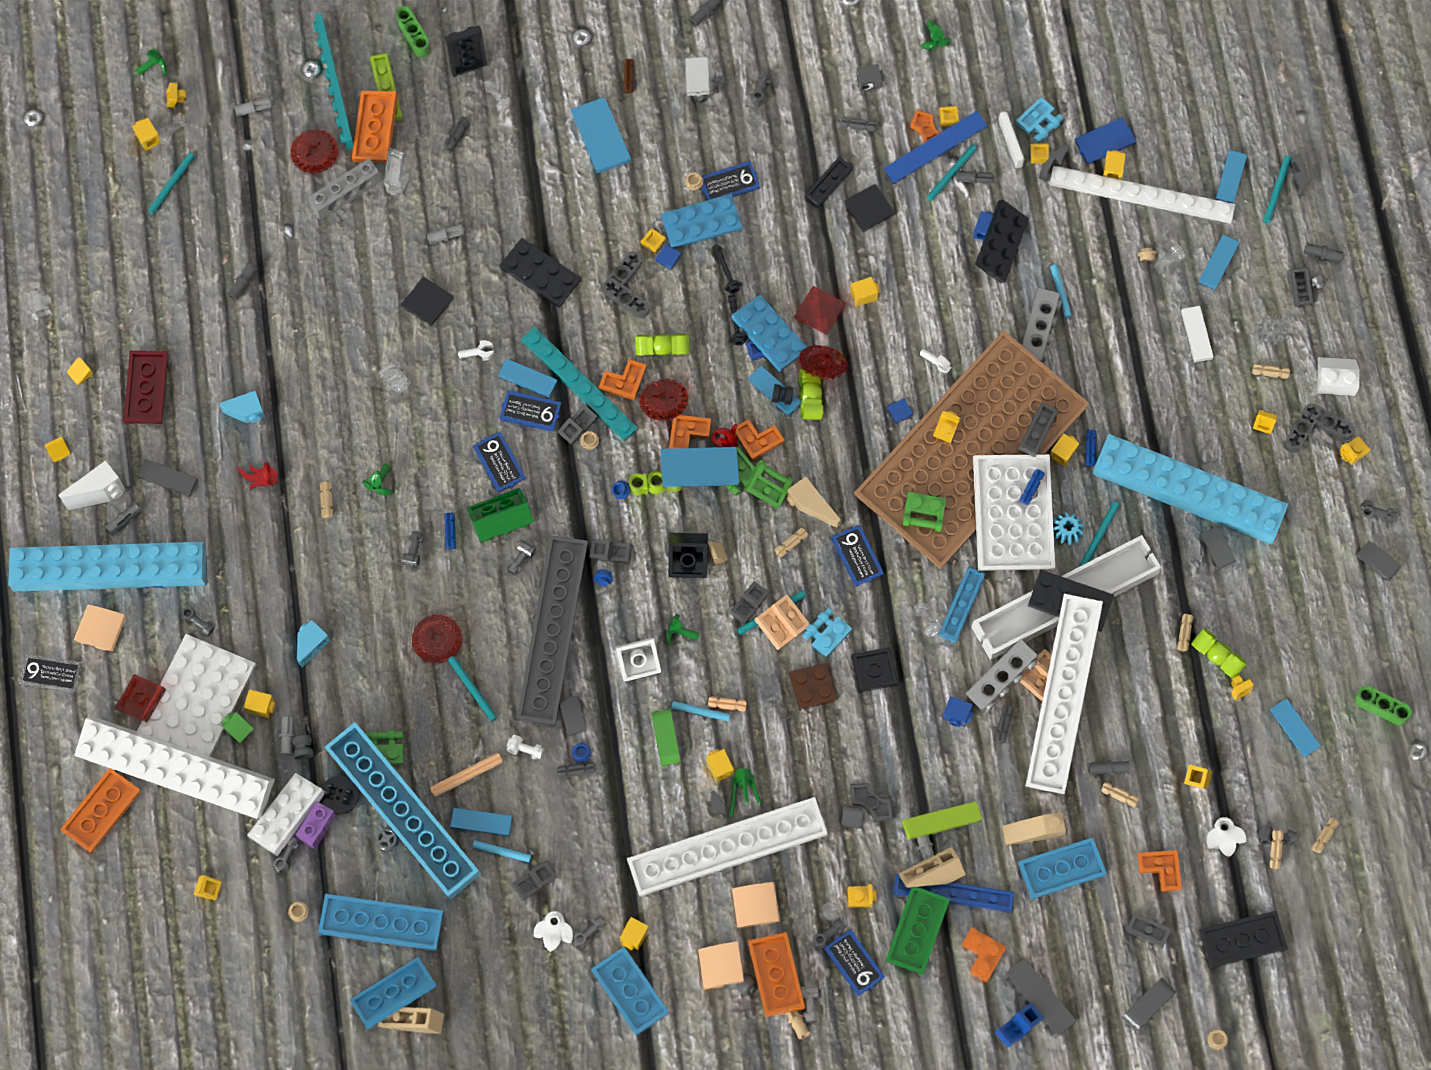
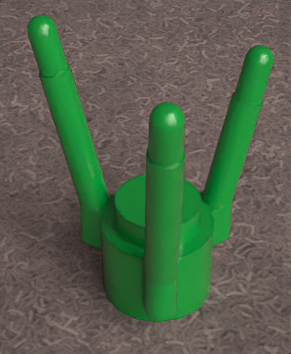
M748 768L736 770V777L732 778L733 789L730 817H733L737 785L743 788L745 803H749L747 787L751 783L758 805L762 804L755 785L754 776L751 775V770Z

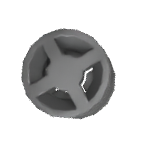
M383 829L377 834L376 840L381 850L389 852L396 848L398 840L392 830Z

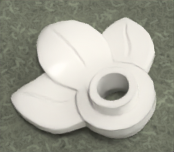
M1222 817L1216 821L1214 829L1209 831L1206 842L1209 849L1219 847L1224 855L1230 857L1236 849V843L1246 842V835L1241 828L1234 826L1231 819ZM1221 825H1226L1228 830L1223 831Z
M551 911L546 915L545 920L536 924L534 937H543L546 948L549 951H553L560 944L561 940L566 943H572L573 930L569 924L564 922V917L560 912ZM551 918H557L558 924H551Z

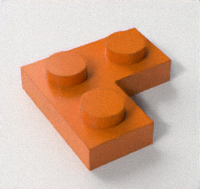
M629 359L623 376L604 371L599 390L635 401L647 365Z
M674 414L669 449L689 448L690 437L709 439L711 419Z
M748 419L739 424L736 429L737 439L752 461L785 443L784 438L775 425L758 434Z
M1177 850L1137 853L1139 874L1159 873L1161 892L1182 890Z
M971 927L962 943L963 947L979 955L969 973L987 983L1007 948Z

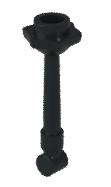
M714 244L712 250L716 252V257L720 261L729 281L724 289L731 294L736 293L740 290L742 282L733 280L724 259L722 247Z
M729 295L730 310L734 314L737 311L736 295ZM733 320L735 333L730 337L729 341L736 346H740L745 343L748 336L740 332L739 326Z

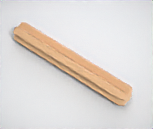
M495 753L431 786L430 790L433 796L437 797L501 764L503 760L499 753Z

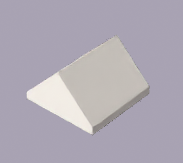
M653 637L616 647V655L624 682L661 673Z

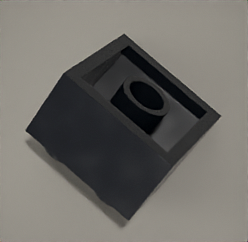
M670 532L668 577L707 578L708 533Z

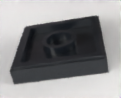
M876 184L844 200V205L862 232L895 215V212Z
M423 276L402 302L401 306L432 327L454 297Z
M890 647L852 654L859 693L898 686Z

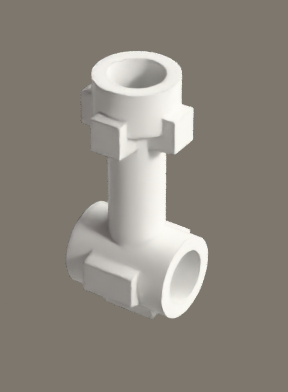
M512 735V738H509L507 743V751L516 755L520 750L531 754V758L534 760L542 759L544 748H541V745L536 744L535 747L523 744V739L517 735Z

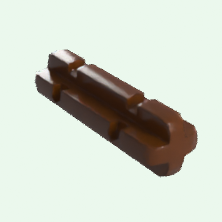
M625 59L624 92L633 93L634 60Z

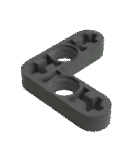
M632 251L624 257L603 284V292L608 298L634 316L645 318L650 310L648 302L625 287L642 266L641 254ZM635 258H637V263H636V262H633V263L631 264V260H630V259H633V260H634ZM620 271L628 273L626 278H619L617 274ZM614 285L615 291H608V286L612 287ZM623 295H630L632 299L625 303L621 300V297ZM644 306L645 311L641 310L638 312V307Z
M1310 403L1305 406L1285 441V448L1291 453L1298 452L1314 426L1343 441L1351 439L1355 429L1350 422L1317 404ZM1311 409L1314 410L1315 412L1311 416L1310 420H1307L1306 418L1309 414V411H1311ZM1331 418L1334 424L1326 426L1323 420ZM1337 423H1339L1337 430H1334ZM1305 424L1308 427V431L1300 432L1298 425ZM1347 428L1348 433L1343 434V430ZM1297 435L1299 439L1296 443L1297 445L1293 447L1291 446V442L1295 439Z

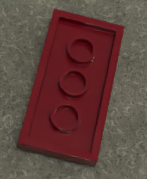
M130 350L124 423H163L168 365L167 351Z

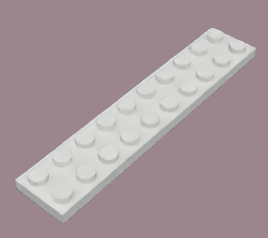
M1068 594L1063 596L1026 787L1065 794L1102 601Z
M813 797L629 857L627 861L639 897L827 836L828 833L816 799Z

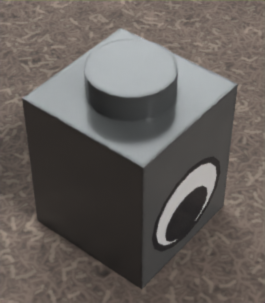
M878 64L856 68L859 92L881 88L884 74L882 70L879 71Z

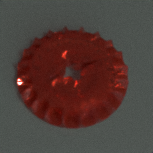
M317 128L315 130L309 129L307 132H302L301 135L296 136L290 148V156L292 162L299 170L312 174L321 173L335 163L338 156V146L335 138L330 133L328 134L324 130L320 131ZM317 147L318 152L311 154L310 148L315 149Z
M809 346L804 348L799 355L801 369L805 370L807 374L811 373L812 377L817 376L819 379L824 378L828 380V378L834 380L836 377L840 378L847 369L845 357L839 351L827 346Z
M668 378L666 380L659 379L657 382L652 381V384L646 385V389L642 390L640 396L641 410L649 418L658 421L676 418L683 413L688 405L689 397L686 387H683L682 383H678L675 379L673 381ZM663 396L667 397L664 401H661Z
M432 614V616L425 617L422 621H419L418 625L414 628L412 645L416 654L424 661L435 664L444 663L459 652L462 645V633L455 620L441 614ZM432 630L437 636H442L440 638L442 647H440L437 641H432L434 639Z

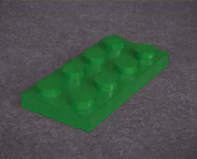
M911 887L885 961L923 975L950 899L918 887Z

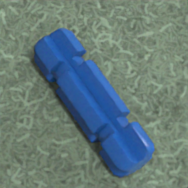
M1096 430L1086 431V466L1093 467L1096 465Z
M1036 469L1033 472V478H1030L1024 490L1025 493L1020 498V502L1025 505L1030 504L1032 496H1034L1041 483L1040 481L1045 475L1040 469Z
M452 512L445 513L446 549L453 550L456 549L455 515Z

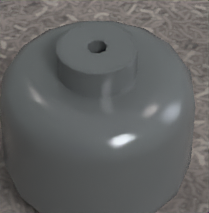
M744 974V982L736 983V989L744 996H748L750 993L754 994L756 992L757 980L749 974Z

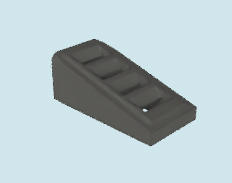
M1308 267L1288 270L1287 275L1294 306L1314 304ZM1302 275L1303 278L1295 279V276ZM1304 282V285L1296 286V283ZM1305 289L1306 292L1298 293L1297 290ZM1307 296L1308 299L1299 300L1298 297Z

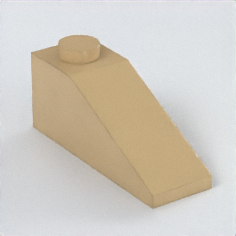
M804 477L788 489L787 500L793 507L796 506L799 511L831 526L840 527L841 519L807 477Z
M1062 812L1041 815L1002 826L1005 846L1064 837L1066 832Z
M950 847L898 874L906 887L948 884L964 876L965 872L959 857L953 848Z
M403 1007L379 1022L378 1026L420 1033L441 1034L444 1014L431 1008Z

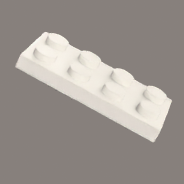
M295 773L247 836L278 856L305 821L315 803L319 802L324 796L325 792Z

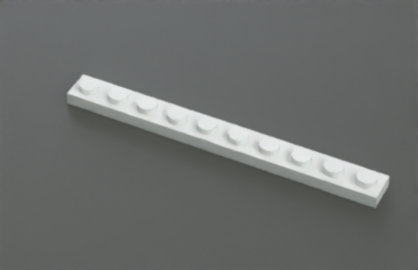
M1053 166L1049 184L1055 187L1230 224L1235 204L1057 166Z

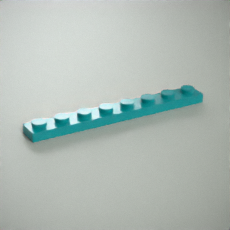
M322 13L314 14L316 21L313 22L315 32H319L320 36L316 37L318 47L323 48L324 52L320 53L322 63L327 65V69H324L326 80L330 79L331 81L328 89L330 96L334 95L335 98L332 101L334 112L338 111L339 115L335 117L338 128L342 127L343 131L339 133L342 144H346L348 150L353 148V140Z
M536 327L532 328L521 338V342L586 406L598 415L623 442L638 430V427Z

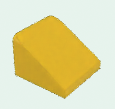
M80 357L67 370V374L78 386L93 375L91 369Z
M62 437L44 445L53 462H57L70 455V451Z
M205 875L199 876L194 895L216 901L222 881Z

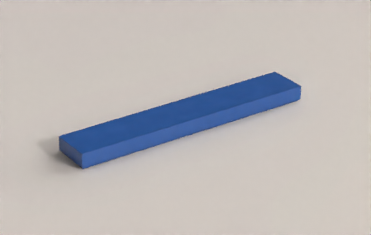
M975 111L884 167V171L894 185L987 128V125L978 111Z
M896 874L893 894L908 897L911 887H906L899 874ZM954 882L918 886V888L949 898V903L1012 912L1014 892Z

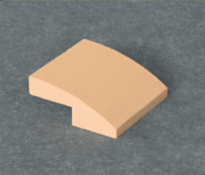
M787 594L754 619L777 650L810 624Z
M87 605L74 640L78 643L92 645L97 649L113 652L126 616L105 608Z
M1046 649L1038 655L1037 665L1032 670L1027 669L1023 673V679L1020 681L1041 701H1043L1052 656Z
M774 882L732 888L738 928L780 922Z
M738 941L698 950L704 990L744 982Z

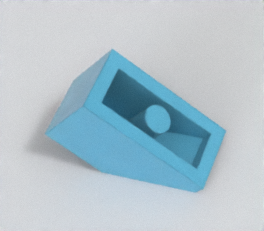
M255 391L219 403L224 414L245 423H256L265 417Z
M312 620L309 623H304L298 632L297 661L301 667L307 664L330 642L328 635Z

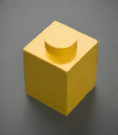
M149 118L139 120L132 126L136 137L145 151L161 143L159 134Z
M1116 150L1107 151L1103 176L1121 180L1126 153Z
M872 277L850 283V292L856 307L877 301L880 289L877 282L874 283Z
M1063 433L1051 450L1050 458L1066 467L1078 450L1079 443L1076 438Z
M249 690L244 710L248 714L269 718L270 713H273L275 710L276 702H274L270 694Z
M716 749L708 754L706 762L716 782L734 775V769L724 749L720 751Z
M1189 765L1184 784L1208 790L1212 770Z
M631 917L620 936L622 946L630 951L633 949L638 951L649 931V926Z

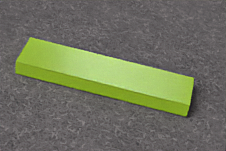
M388 54L370 56L377 91H396ZM398 99L395 121L403 119Z
M975 801L904 819L902 823L908 840L981 822L983 819Z

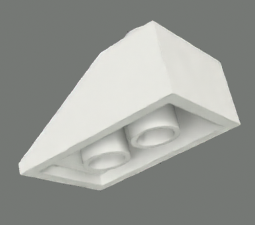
M104 461L60 493L59 497L67 510H73L118 499L122 496L125 488L116 473Z

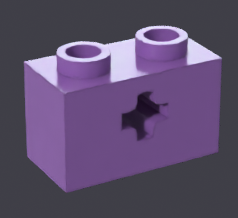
M316 802L296 833L298 840L316 850L336 818L334 811Z

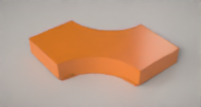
M915 110L910 128L920 134L923 143L941 133L933 124V114Z

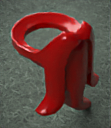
M734 424L731 430L728 428L715 430L711 437L714 446L737 448L736 429L738 425ZM718 433L724 434V438L719 437L716 441L715 437Z
M265 462L261 469H255L250 465V470L255 474H247L244 470L237 467V470L246 480L253 482L249 486L250 491L256 486H271L278 482V472L270 467L269 462Z

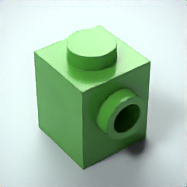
M229 712L222 719L223 724L221 727L239 743L254 729L237 712L232 714Z

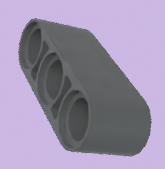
M1160 978L1121 1018L1137 1032L1176 991L1163 978Z

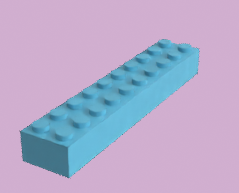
M1108 434L1092 474L1271 545L1277 535L1288 506L1285 502L1111 434Z
M203 542L10 548L8 585L13 592L154 586H205L206 547Z
M356 722L325 746V749L450 900L481 875L475 865Z

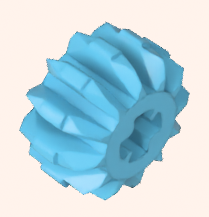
M1066 512L1064 517L1058 515L1057 520L1053 521V533L1056 534L1054 538L1055 540L1061 538V544L1067 541V544L1070 546L1072 540L1077 543L1079 542V537H1083L1084 533L1082 530H1084L1085 526L1080 524L1081 518L1075 519V513L1069 517V514Z

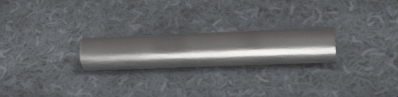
M120 433L118 438L124 488L129 489L132 488L127 440L126 434Z

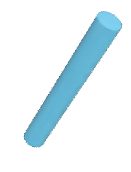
M1054 264L1050 266L1057 293H1060L1059 300L1062 301L1061 307L1064 317L1069 318L1072 316L1058 266Z
M675 701L672 703V709L729 722L730 714Z
M474 840L472 846L475 849L529 863L532 857L530 854Z

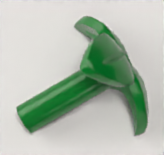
M933 20L927 22L932 41L922 43L921 48L934 50L936 45H939L940 48L947 46L951 42V38L945 37L942 39L944 35L942 29Z
M152 48L146 54L151 59L135 69L141 75L155 64H160L164 76L167 74L166 62L155 48Z
M384 464L380 471L374 472L369 477V482L363 480V485L371 492L375 490L379 495H391L392 491L381 487L382 481L391 468L390 465Z
M679 614L673 616L669 623V628L666 632L668 646H671L670 639L673 633H678L697 640L699 633L682 627L683 624L678 619L680 617Z

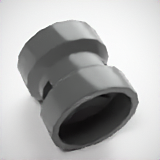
M302 735L292 738V745L295 747L294 759L305 760L314 756L313 749L310 746L312 744L311 736Z

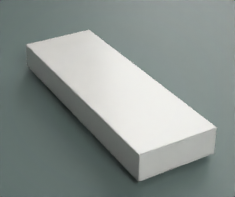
M1001 112L998 122L1015 168H1021L1024 161L1022 151L1007 112Z
M1200 306L1182 309L1181 314L1194 363L1213 359Z

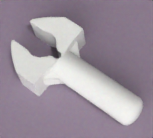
M482 340L477 348L458 351L459 358L479 355L483 361L489 360L494 355V350L485 352L484 349L493 348V344Z
M925 349L920 351V355L936 364L939 371L948 373L952 368L950 366L951 363L941 355L937 357Z

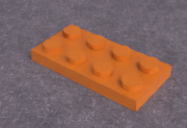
M361 91L352 160L354 162H364L369 158L372 162L389 163L398 99L396 91Z
M109 768L60 828V831L92 854L141 793V790Z
M787 932L748 940L765 1017L805 1009Z

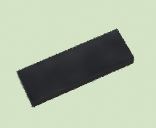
M838 157L808 190L804 198L819 209L853 170V166L841 157Z

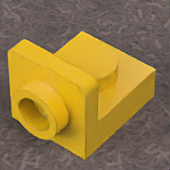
M942 411L933 437L951 443L960 417L952 411Z
M1359 436L1348 444H1343L1340 449L1342 458L1347 462L1349 461L1351 465L1371 451Z
M872 884L847 888L848 908L872 907L873 901H876V889H872Z

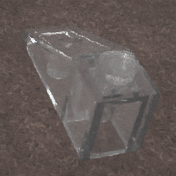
M389 148L384 178L385 189L391 195L403 197L412 179L407 155Z

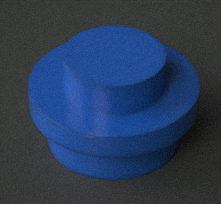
M620 480L613 484L612 493L617 499L623 500L628 497L630 493L628 482Z
M604 569L598 570L594 575V581L600 586H607L613 582L612 573Z
M576 744L572 749V757L576 762L584 763L590 759L591 749L587 744Z

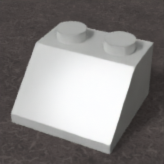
M1318 357L1317 393L1355 396L1359 389V367L1356 359Z

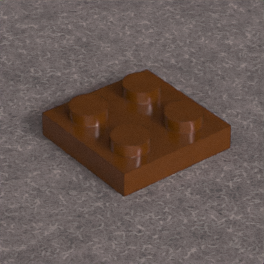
M827 663L789 672L799 710L837 701Z

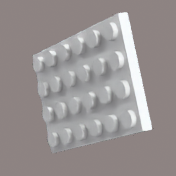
M1050 454L1036 455V457L1031 455H974L973 471L978 571L1055 569ZM1036 469H1040L1045 475L1040 481L1041 483L1034 496H1032L1030 504L1025 505L1020 502V498L1025 493L1024 490L1030 478H1033V472Z
M185 634L137 732L211 757L224 732V729L221 727L223 724L222 719L229 712L231 714L234 712L256 667V663Z

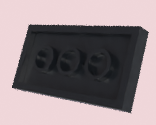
M480 25L476 27L471 26L464 31L453 32L444 37L453 77L487 66Z
M999 200L975 265L998 282L1005 283L1029 218L1005 200Z
M523 238L518 241L499 265L500 269L558 308L561 307L581 282L580 276Z
M1040 569L1028 607L1059 617L1064 594L1102 601L1097 631L1102 632L1114 594Z
M1277 910L1199 929L1210 969L1288 950Z

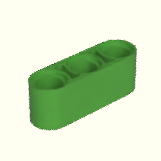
M405 6L398 8L396 19L399 28L414 53L421 58L427 57L431 50L428 37L410 8Z
M1363 686L1355 695L1357 706L1395 725H1404L1411 717L1412 710L1410 706L1372 687ZM1361 694L1368 695L1370 700L1362 699ZM1379 702L1385 703L1387 709H1382L1379 706ZM1397 711H1402L1405 714V718L1399 717Z
M671 709L651 712L661 766L681 763Z

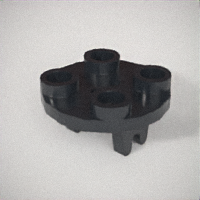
M338 775L331 777L321 787L325 792L321 798V804L333 810L335 814L350 813L358 802V787L346 776Z

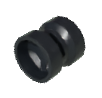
M775 384L772 402H784L786 405H791L794 387H782L779 384Z

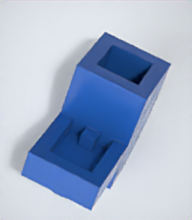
M1030 1003L1021 1009L1011 1020L997 1029L995 1033L1006 1047L1009 1048L1032 1031L1044 1017Z

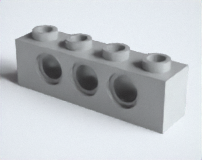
M368 158L309 196L310 208L321 221L380 183V173Z
M1038 288L1022 346L1038 360L1045 362L1048 354L1045 347L1046 344L1050 345L1053 335L1049 332L1051 328H1055L1057 317H1054L1055 311L1059 312L1062 301L1059 300L1060 293ZM1047 309L1050 313L1045 314L1041 310ZM1037 326H1043L1045 330H1039ZM1037 342V343H1039L1041 346H1040V347H1034V346L1032 345V343Z
M1020 639L966 693V697L982 713L986 710L989 712L996 705L995 701L999 697L1003 698L1010 691L1009 687L1013 683L1017 684L1023 679V673L1027 669L1032 670L1037 665L1038 655ZM1019 659L1023 664L1020 668H1014L1012 662ZM1001 673H1006L1009 678L1007 681L1001 682L998 680V676ZM987 687H993L995 692L988 696L984 694V690Z

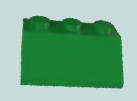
M520 488L466 507L480 542L492 540L495 536L508 534L514 529L527 527L530 523L534 522L529 505Z

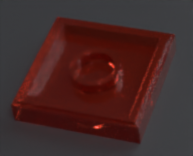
M812 286L794 318L827 335L845 307V302Z
M134 674L115 709L148 723L166 688Z

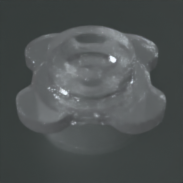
M827 902L822 906V912L819 914V917L836 921L838 920V914L842 912V908L834 902Z

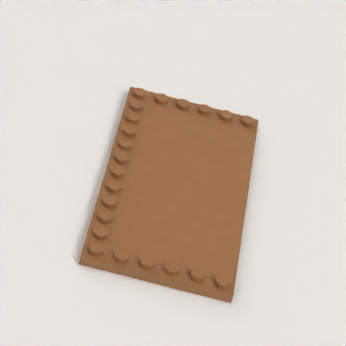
M1003 330L854 492V495L941 569L976 531L973 456L1029 455L1018 448L1041 402L1058 410L1037 455H1045L1090 403ZM942 411H952L960 417L951 443L933 437ZM908 492L946 498L941 532L935 531L932 528L914 525L903 526ZM910 514V517L930 521H936L937 519L931 516Z

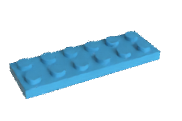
M325 894L318 934L437 951L444 912L437 909Z

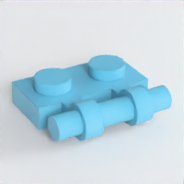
M1040 97L1016 120V125L1028 135L1035 131L1037 135L1033 139L1036 143H1039L1042 139L1045 140L1049 136L1048 133L1060 125L1063 116L1061 114H1058L1056 117L1052 116L1051 114L1055 108ZM1046 120L1048 124L1043 128L1040 124Z
M830 608L821 612L817 616L818 619L812 625L809 624L802 635L805 640L813 636L816 640L812 643V646L826 658L852 631V628L840 617L837 616L834 621L829 619L833 614ZM824 623L827 628L822 633L818 632V629Z

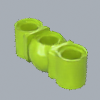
M689 334L635 336V355H653V353L656 355H667L671 352L672 354L690 353Z
M801 368L799 371L800 401L802 402L800 405L801 419H822L823 405L821 400L820 369Z
M661 471L650 472L647 476L646 473H636L629 479L630 492L635 496L647 495L648 492L659 495L666 490L667 492H678L683 489V487H663ZM654 480L661 481V484L653 485L652 482ZM635 482L642 483V486L634 487L633 484Z
M1203 628L1192 641V646L1203 655L1207 654L1208 659L1220 666V669L1231 678L1238 676L1247 665V662L1238 654L1232 652L1226 644L1218 641L1219 639L1213 633Z

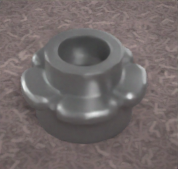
M1324 274L1311 279V288L1315 287L1317 290L1326 286L1325 282L1328 279H1325Z

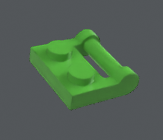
M760 460L745 490L777 509L784 500L793 479L789 476H783L767 466L766 462ZM762 472L782 483V487L762 477Z
M908 492L903 526L914 525L932 528L935 531L941 532L946 498ZM910 514L931 516L937 519L936 521L913 518L910 517Z

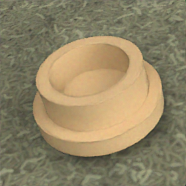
M690 173L685 178V185L689 190H699L703 186V178L698 173Z
M1143 248L1138 253V257H1140V261H1150L1155 259L1157 253L1152 251V248Z
M585 432L580 438V444L586 450H593L599 444V437L594 432Z
M295 902L290 906L289 916L293 921L301 922L308 917L309 909L305 903Z
M1214 1029L1208 1034L1207 1042L1211 1048L1220 1050L1227 1045L1228 1037L1223 1030Z

